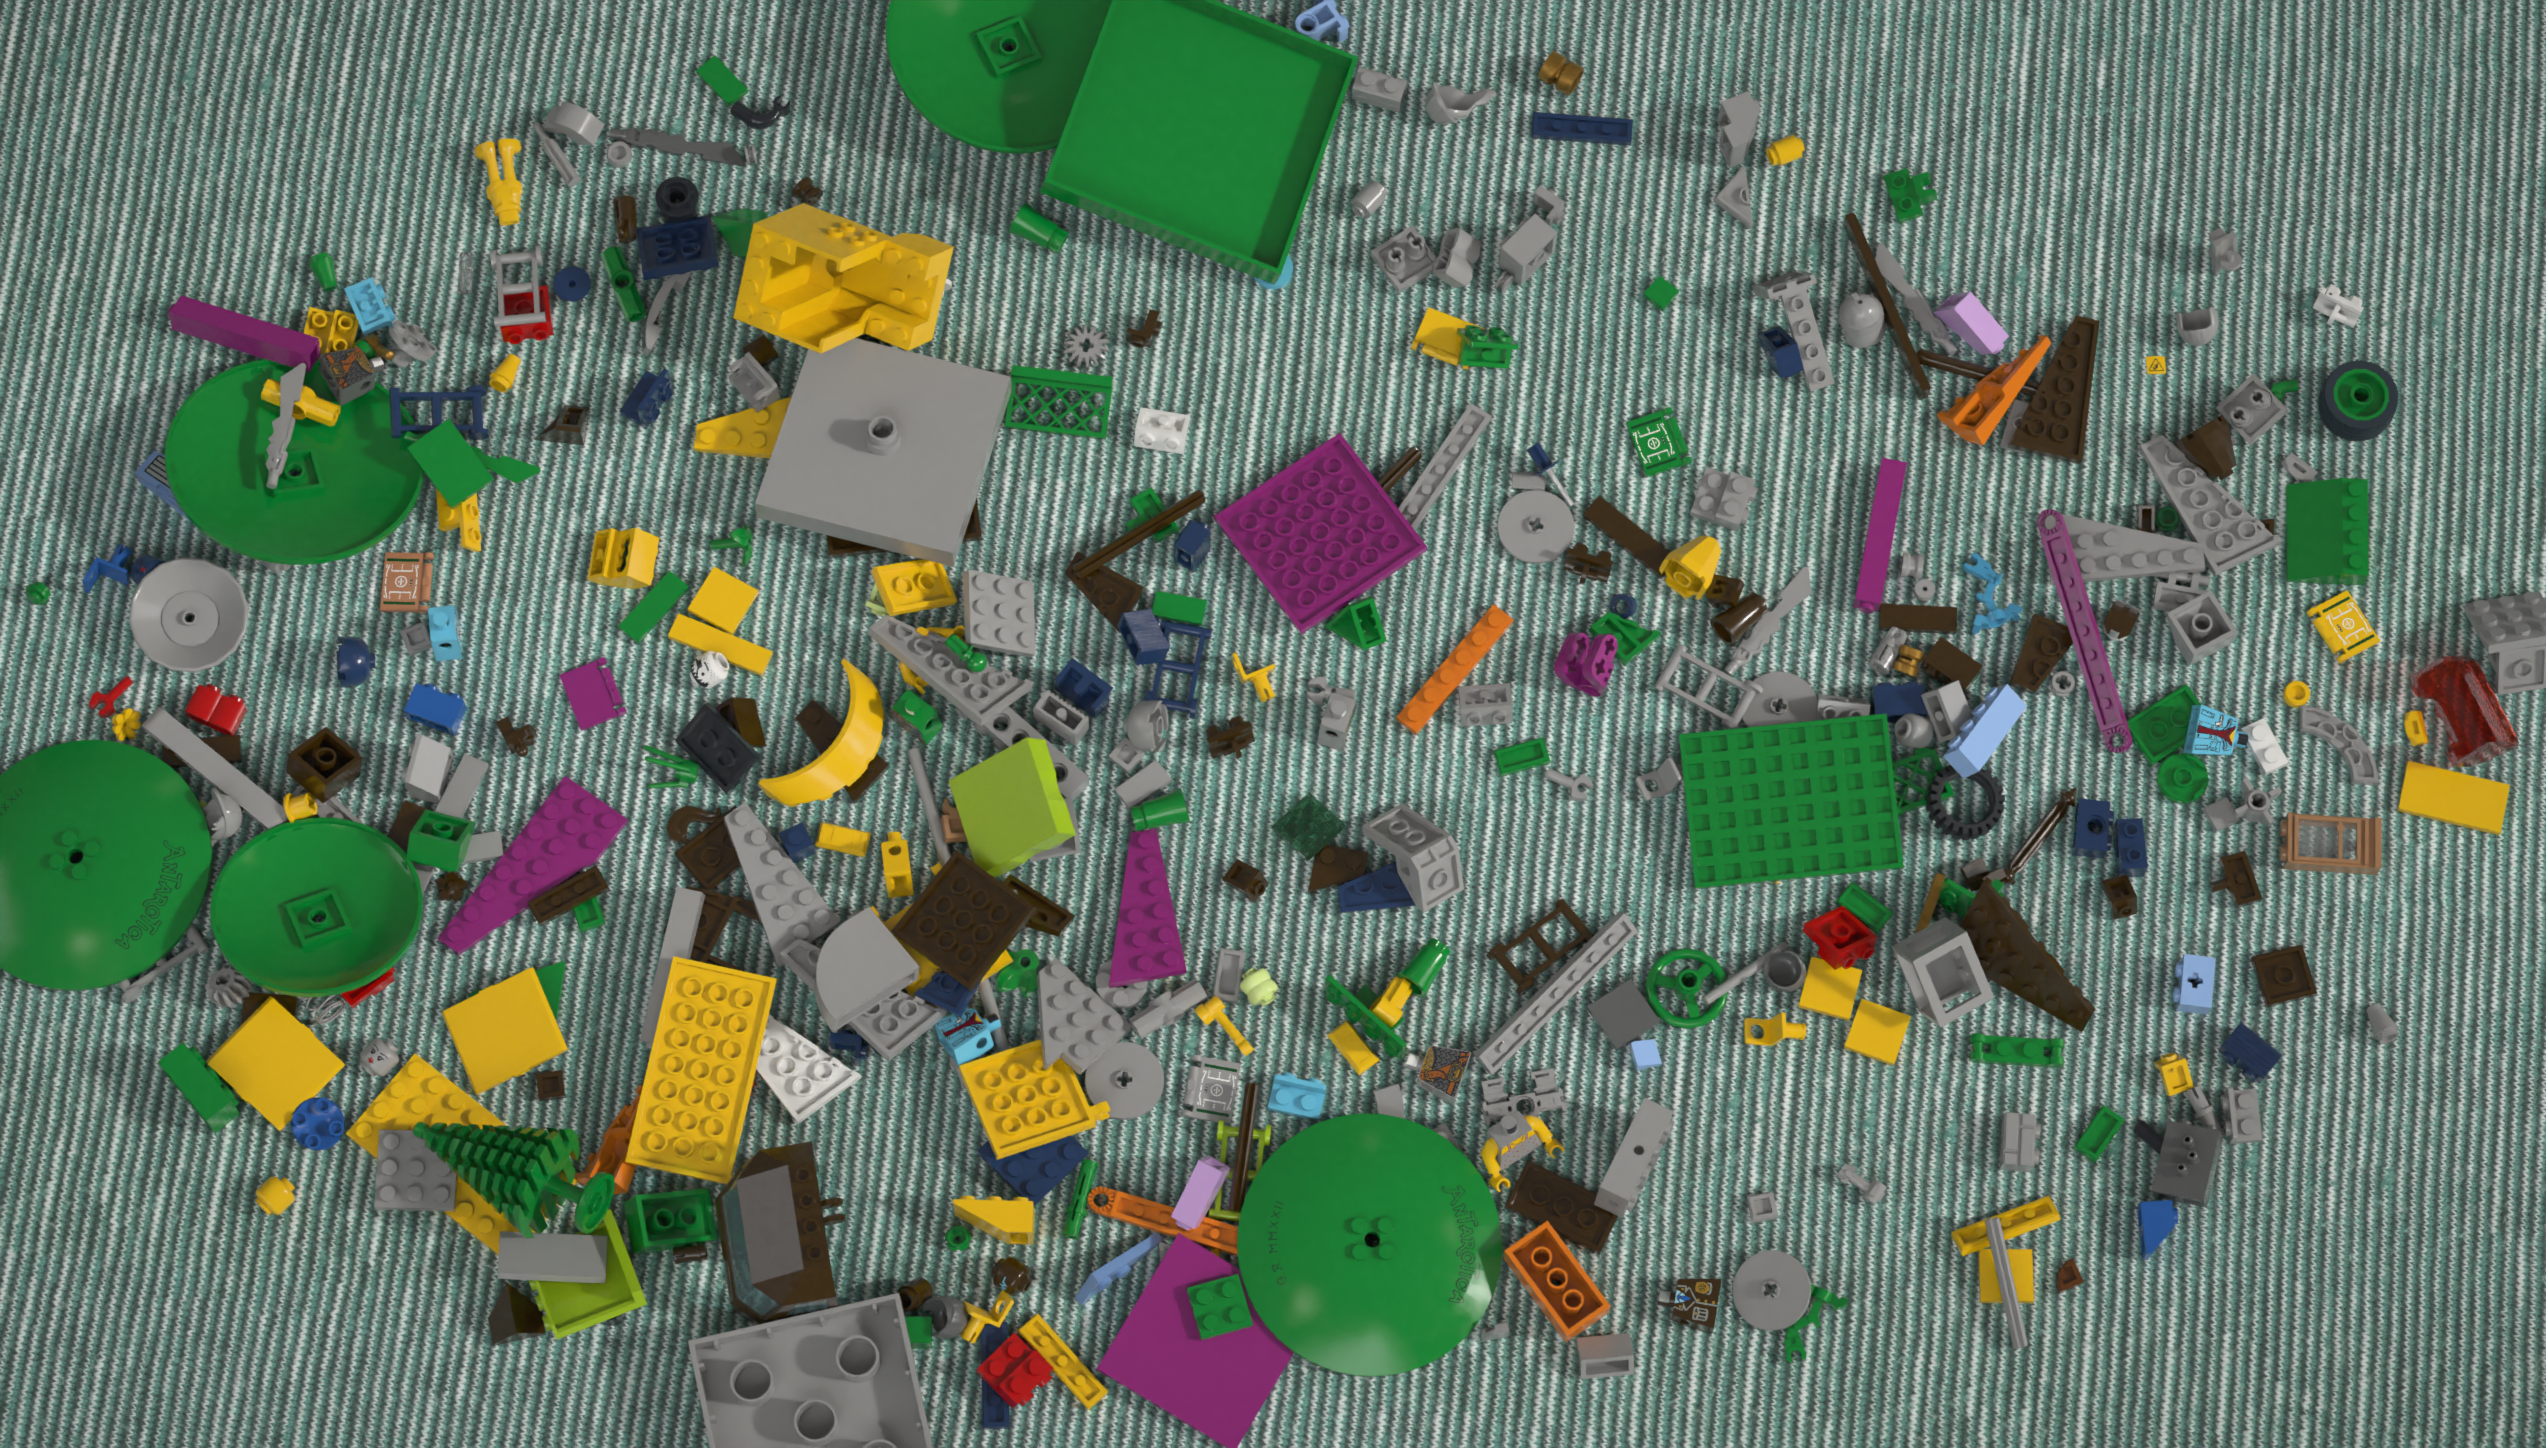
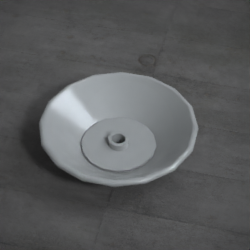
M181 557L158 565L142 578L131 598L129 623L136 644L151 661L172 671L198 672L219 665L236 651L247 631L249 607L242 586L227 569L207 559ZM188 615H193L195 620L189 623L185 618Z

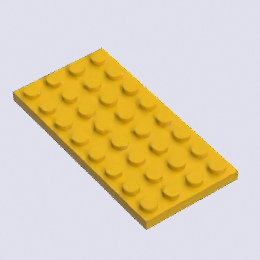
M673 956L625 1163L725 1185L729 1182L734 1169L776 987V978Z
M415 1053L348 1130L346 1135L377 1159L379 1130H413L418 1122L426 1123L430 1127L437 1122L446 1123L447 1127L451 1123H461L466 1126L476 1124L480 1129L483 1128L482 1125H493L494 1127L507 1125ZM458 1173L455 1212H443L499 1256L500 1231H519L504 1218L503 1212L501 1215L496 1212L491 1204L485 1202L481 1195L459 1177ZM575 1178L572 1182L573 1185L577 1184V1180Z

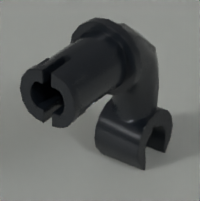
M782 95L777 96L773 101V109L766 114H760L759 111L754 112L739 101H736L730 110V114L747 124L748 129H766L774 125L780 117L789 114L790 100L785 106H779L782 103Z

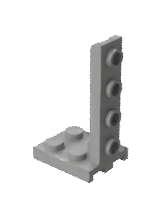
M1797 270L1753 285L1752 287L1755 296L1763 297L1764 300L1770 299V301L1781 299L1792 338L1798 344L1807 388L1809 391H1814L1835 383L1806 291L1808 286L1817 284L1815 274Z

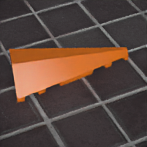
M2042 334L2038 336L2039 341L2028 350L2025 348L2021 349L2018 352V358L2010 364L2004 362L1974 385L1975 390L1964 399L1961 396L1955 400L1956 405L1945 413L1941 410L1937 414L1938 419L1965 441L1983 446L2050 346L2051 342L2048 336Z
M639 1085L635 1090L638 1094L630 1106L625 1105L602 1136L603 1142L597 1153H590L587 1157L589 1164L582 1174L578 1172L575 1174L574 1178L577 1180V1183L586 1185L596 1173L607 1172L614 1177L615 1186L613 1194L628 1193L636 1165L625 1163L643 1086Z

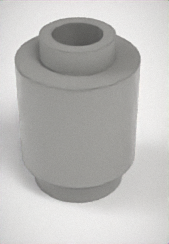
M1374 180L1371 183H1367L1351 200L1352 211L1361 218H1369L1385 201L1386 189Z

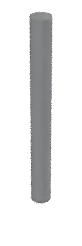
M1785 942L1780 943L1703 995L1701 998L1704 1004L1709 1005L1761 970L1770 955L1777 951H1789Z

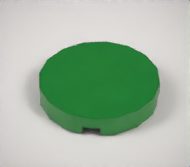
M2173 754L2161 763L2157 772V785L2166 799L2176 804H2189L2197 801L2205 793L2209 784L2208 770L2205 764L2192 754Z

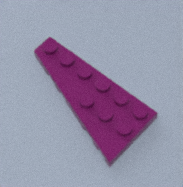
M1156 829L1134 832L1130 835L1109 988L1187 974Z

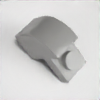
M562 102L561 106H553L543 125V128L549 133H563L577 145L594 146L604 127V124L593 114L569 102Z

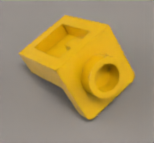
M2167 1053L2160 1057L2161 1060L2154 1062L2155 1068L2160 1070L2168 1096L2194 1088L2186 1058L2176 1053Z

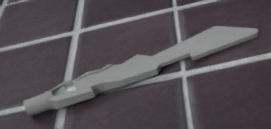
M1879 243L1875 260L1882 277L1905 297L1903 307L1913 312L1914 321L1919 322L1921 330L1928 333L1933 342L1940 344L1949 356L1954 355L1958 349L1951 342L1950 335L1940 318L1936 319L1929 304L1920 291L1912 289L1903 278L1906 272L1885 245Z
M305 363L299 364L281 377L280 417L272 422L274 433L269 437L270 444L266 449L269 455L265 463L269 471L266 486L271 489L277 488L279 475L283 472L288 452L285 451L291 440L296 421L292 417L294 402H300L306 371Z
M1803 567L1778 596L1782 599L1772 612L1767 611L1754 626L1751 636L1747 640L1743 639L1732 655V660L1724 668L1725 674L1732 676L1740 666L1750 663L1752 656L1761 653L1763 645L1769 643L1770 635L1780 630L1779 620L1812 593L1807 567Z

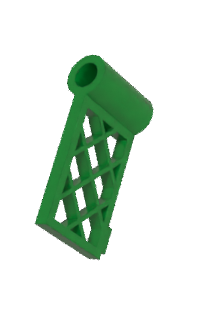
M1926 746L1923 749L1914 750L1913 756L1892 762L1893 775L1897 768L1902 766L1913 771L1909 781L1894 775L1895 782L1906 786L1902 796L1896 795V801L1899 802L1897 805L1898 815L1926 806L1927 801L1924 798L1928 793V786L1936 776L1935 773L1937 772L1938 774L1943 769L1935 749L1929 750V747ZM1931 757L1934 765L1932 773L1918 767L1921 760ZM1915 773L1929 778L1925 789L1911 783ZM1948 781L1943 787L1945 793L1941 794V801L1953 798L1954 796ZM1908 788L1922 794L1920 801L1914 803L1904 798Z

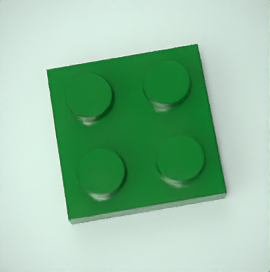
M1238 1274L1186 1289L1201 1341L1253 1326Z

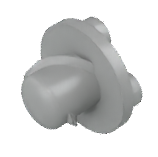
M396 320L389 328V333L395 343L388 349L394 352V358L391 361L395 365L407 367L413 363L414 358L421 361H429L436 353V347L428 342L424 337V330L418 325L413 324L409 326L400 320Z

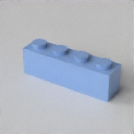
M2008 684L1998 689L1996 687L1991 688L1984 695L1986 700L1972 711L1974 716L1960 727L1962 732L1948 743L1949 749L1943 757L1963 779L1980 771L2027 707Z

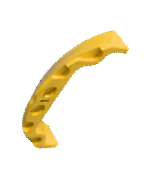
M844 658L841 664L849 679L850 705L845 723L834 742L822 755L802 769L781 777L761 779L758 783L769 798L787 807H798V804L816 800L824 801L833 797V793L844 786H850L865 772L868 763L874 759L883 738L881 733L883 721H885V711L878 689L868 676Z

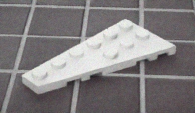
M769 1015L756 1071L796 1123L799 1124L862 1077L854 1070L852 1071L843 1065L841 1061L831 1057L819 1049L818 1046Z

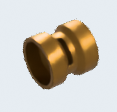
M1901 644L1898 651L1900 654L1899 658L1894 661L1892 668L1916 677L1919 671L1917 666L1923 660L1925 653Z

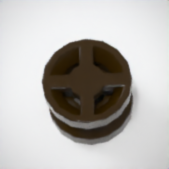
M805 177L795 185L791 194L796 199H800L802 201L801 204L805 203L813 206L820 200L823 191L813 185V180L810 177Z

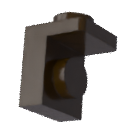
M1714 574L1705 597L1714 608H1719L1720 604L1736 607L1745 584L1741 579Z
M1239 859L1234 862L1222 878L1226 885L1245 894L1252 903H1255L1263 895L1269 884L1261 871Z
M2127 874L2102 881V889L2111 906L2113 920L2137 914V895Z

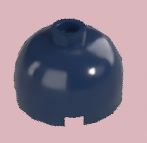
M350 636L337 637L336 644H342L339 645V651H336L338 680H342L339 683V688L359 686L369 678L370 668H375V653H370L368 645L359 638Z

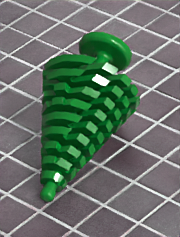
M418 1122L414 1126L413 1135L420 1139H425L427 1148L432 1152H436L437 1157L444 1163L447 1162L448 1167L454 1173L458 1171L459 1177L481 1195L485 1202L491 1204L496 1212L500 1215L503 1212L504 1218L527 1239L535 1238L530 1226L532 1230L539 1234L548 1227L543 1214L547 1219L553 1221L559 1212L556 1204L562 1206L565 1199L577 1204L574 1216L575 1226L585 1234L592 1233L607 1213L615 1186L614 1177L610 1173H596L587 1182L584 1189L572 1184L576 1171L570 1157L578 1162L580 1151L578 1135L572 1129L558 1128V1131L556 1128L546 1127L547 1130L532 1127L523 1128L522 1126L510 1128L504 1125L495 1127L493 1125H482L483 1128L480 1129L476 1124L466 1126L461 1123H451L447 1127L446 1123L440 1122L434 1123L431 1127L423 1122Z

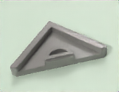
M1742 166L1714 198V202L1751 229L1753 221L1746 167Z

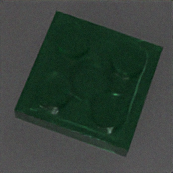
M1308 793L1271 827L1275 834L1308 862L1345 828V825L1314 796Z

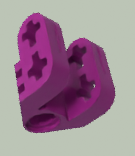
M1569 633L1554 664L1556 676L1567 686L1594 697H1601L1615 666L1612 664L1618 648L1617 639L1612 634H1598L1595 636L1589 649V638L1586 634Z

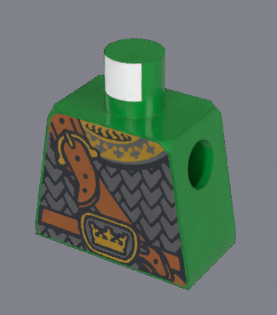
M908 689L893 705L888 715L891 720L925 746L930 743L943 727L936 710Z

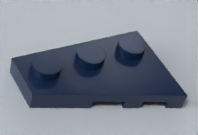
M1396 862L1338 887L1340 914L1416 906L1397 872Z

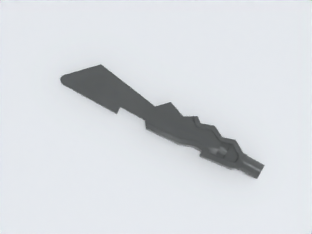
M635 127L628 130L610 129L609 138L622 140L629 145L646 149V146L653 147L659 151L680 156L686 152L703 155L702 160L736 166L744 165V161L730 142H686L681 134L669 136L664 131L640 130Z

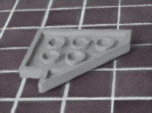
M1057 958L1039 971L1037 975L1043 1068L1045 1070L1061 1058L1080 1075L1127 1035L1132 1025Z

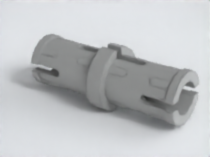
M2199 1085L2194 1087L2193 1090L2190 1089L2185 1092L2196 1112L2194 1115L2196 1120L2199 1119L2201 1124L2217 1127L2221 1134L2225 1133L2213 1113L2215 1111L2214 1107L2209 1105L2201 1090V1086Z

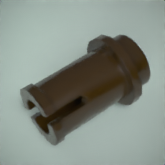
M700 1242L693 1246L673 1248V1256L684 1254L674 1258L675 1264L693 1261L703 1263V1260L708 1259L707 1246Z

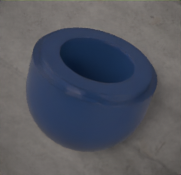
M1622 593L1615 595L1611 599V613L1619 615L1622 619L1630 618L1635 614L1637 603L1631 595ZM1620 600H1624L1628 606L1624 614L1617 611V604Z

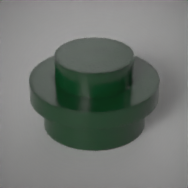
M2162 507L2155 513V526L2160 531L2171 532L2178 527L2180 517L2176 510L2170 507Z

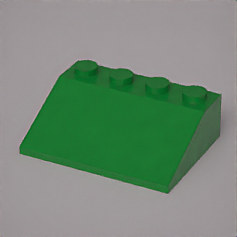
M2337 478L2286 485L2287 582L2364 585L2369 576L2368 479Z

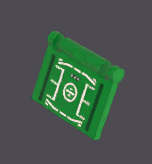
M1671 407L1626 422L1647 478L1692 463L1691 457H1685L1680 460L1679 455L1687 454L1688 449L1676 418L1664 419V416H1669L1673 413Z

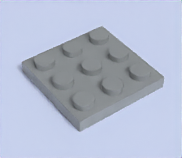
M969 569L963 572L965 644L968 646L972 644L975 648L1029 658L1036 655L1033 582Z
M2540 591L2527 592L2515 596H2502L2491 600H2478L2465 604V613L2488 654L2546 644V601Z
M379 1130L375 1210L455 1212L458 1171L454 1173L448 1167L447 1162L444 1163L437 1157L436 1152H432L426 1147L425 1139H420L413 1135V1130Z

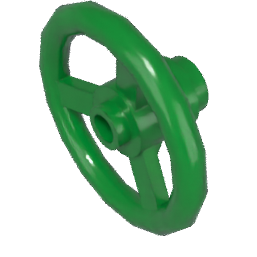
M1690 948L1672 950L1658 958L1648 972L1645 985L1648 1004L1657 1017L1671 1026L1684 1029L1702 1027L1717 1018L1726 1005L1728 996L1727 992L1716 999L1710 1010L1700 1016L1696 997L1700 992L1702 981L1713 973L1716 977L1717 985H1720L1727 980L1726 974L1719 963L1703 951ZM1687 958L1704 964L1697 971L1692 969L1682 970L1676 978L1659 975L1663 968L1674 960ZM1660 986L1673 989L1676 996L1685 1001L1689 1018L1677 1017L1665 1010L1657 998L1655 987Z

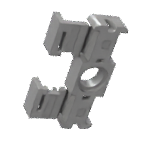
M1554 1068L1530 1072L1531 1080L1535 1079L1536 1088H1533L1534 1092L1509 1097L1508 1101L1506 1098L1508 1093L1504 1094L1503 1085H1506L1505 1077L1482 1081L1480 1084L1484 1100L1488 1101V1105H1486V1102L1482 1105L1485 1125L1490 1126L1491 1121L1501 1120L1504 1116L1516 1112V1105L1520 1100H1526L1531 1104V1111L1528 1114H1522L1523 1117L1526 1115L1539 1117V1112L1560 1108L1561 1112H1564L1566 1105L1563 1100V1090L1558 1088L1557 1092H1555L1557 1083Z

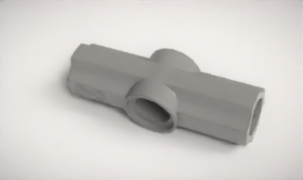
M1195 978L1172 993L1168 991L1160 995L1151 1003V1006L1132 1016L1129 1022L1136 1035L1143 1039L1164 1025L1170 1026L1180 1020L1185 1015V1012L1207 999V995L1200 982Z

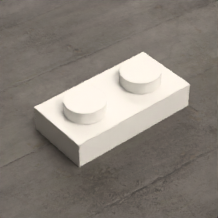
M2265 718L2241 728V732L2248 733L2247 746L2264 776L2288 765L2289 762Z

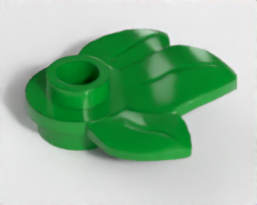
M1023 949L1017 953L1007 951L1013 962L1001 969L997 978V990L1008 992L1018 988L1025 998H1029L1037 989L1036 970L1039 966L1038 956L1029 949ZM1024 957H1028L1030 959V965L1028 967H1023L1021 965V960Z

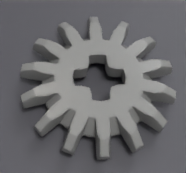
M1087 325L1083 326L1084 332H1080L1075 327L1074 330L1077 335L1067 334V337L1072 340L1064 341V345L1070 346V348L1064 350V353L1072 354L1068 359L1070 362L1077 359L1076 366L1080 367L1081 362H1085L1086 368H1089V362L1093 361L1095 366L1099 365L1098 357L1105 360L1106 357L1102 354V351L1109 352V348L1104 347L1103 344L1109 343L1108 339H1100L1104 335L1103 331L1095 334L1097 327L1094 326L1090 332H1087ZM1085 340H1089L1090 345L1094 346L1089 348L1088 352H1084L1083 347L1079 346V344H1084Z

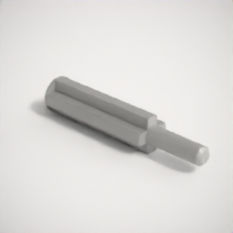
M539 122L534 123L533 127L543 141V149L568 187L578 184L581 178L557 142L549 138Z

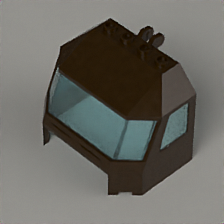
M812 1141L759 1150L756 1155L735 1172L715 1199L730 1305L734 1313L743 1317L754 1326L839 1306L832 1275L825 1226L846 1221L844 1214L839 1213L823 1217L822 1210L841 1206L843 1199L839 1197L821 1201L816 1173L819 1171V1166Z

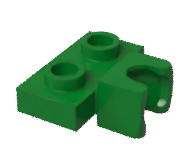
M1905 168L1883 176L1899 224L1923 216L1921 205L1937 199L1935 189H1923L1924 186L1931 183L1928 172L1913 176L1911 179L1908 169Z

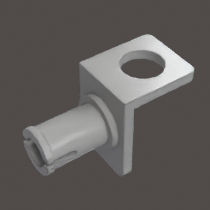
M1670 757L1665 760L1657 771L1637 777L1635 782L1644 800L1649 801L1670 794L1683 779L1682 763L1675 765ZM1653 780L1657 784L1658 790L1656 792L1648 791L1645 788V781Z

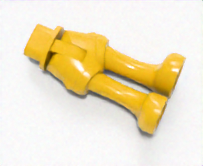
M499 139L497 142L502 159L503 180L500 179L495 143L492 141L484 142L477 145L474 149L475 157L484 160L489 177L486 194L493 205L495 216L499 217L500 226L513 225L520 222L518 213L521 212L520 199L523 190L521 182L516 180L513 166V156L519 153L522 148L520 141L517 139Z

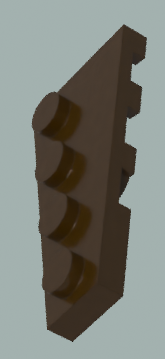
M814 700L795 717L796 722L820 755L834 742L843 727L837 719ZM877 753L874 759L868 763L865 772L853 784L844 786L854 804L890 768L889 764Z

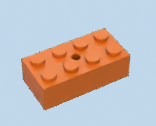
M1548 1221L1504 1250L1503 1259L1565 1343L1609 1313L1610 1304ZM1557 1280L1561 1283V1286H1555L1551 1282Z

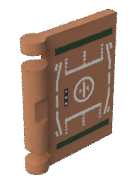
M385 552L381 612L428 613L429 607L419 606V602H430L433 564H423V560H434L433 553Z

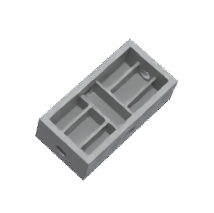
M1647 1098L1643 1099L1599 1187L1594 1205L1621 1218L1624 1217L1626 1211L1632 1212L1637 1202V1197L1640 1191L1643 1190L1652 1167L1654 1168L1660 1151L1670 1136L1674 1122L1671 1121L1673 1111Z

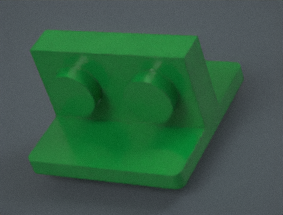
M1474 325L1457 328V334L1462 338L1458 359L1460 365L1509 369L1512 349L1518 350L1519 344L1503 328L1490 327L1489 330H1481L1480 327Z

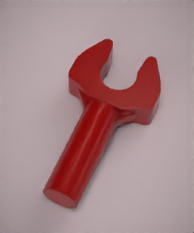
M125 676L107 694L95 692L90 699V708L93 710L100 703H106L98 715L100 718L113 715L116 712L114 701L133 684V681L128 676Z

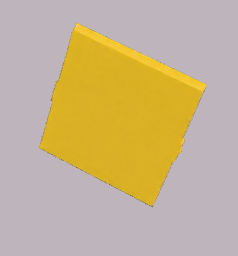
M533 967L496 985L486 987L479 991L478 994L442 1012L444 1021L476 1095L514 1077L524 1075L531 1071L530 1069L568 1050Z
M271 996L205 1061L235 1090L242 1100L247 1104H251L279 1131L292 1120L293 1113H295L301 1103L313 1098L345 1066L334 1053L315 1037L310 1028L301 1024Z

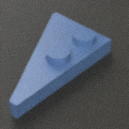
M1156 1232L1091 1273L1074 1297L1076 1301L1083 1305L1098 1292L1107 1288L1116 1278L1121 1279L1131 1271L1130 1267L1159 1246V1242L1162 1243L1164 1239Z

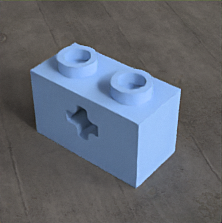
M2184 954L2181 961L2176 962L2175 977H2179L2178 987L2175 986L2173 991V1002H2177L2176 1011L2208 1015L2212 1007L2216 958ZM2190 980H2195L2194 983L2197 986L2196 988H2192V983H2190Z

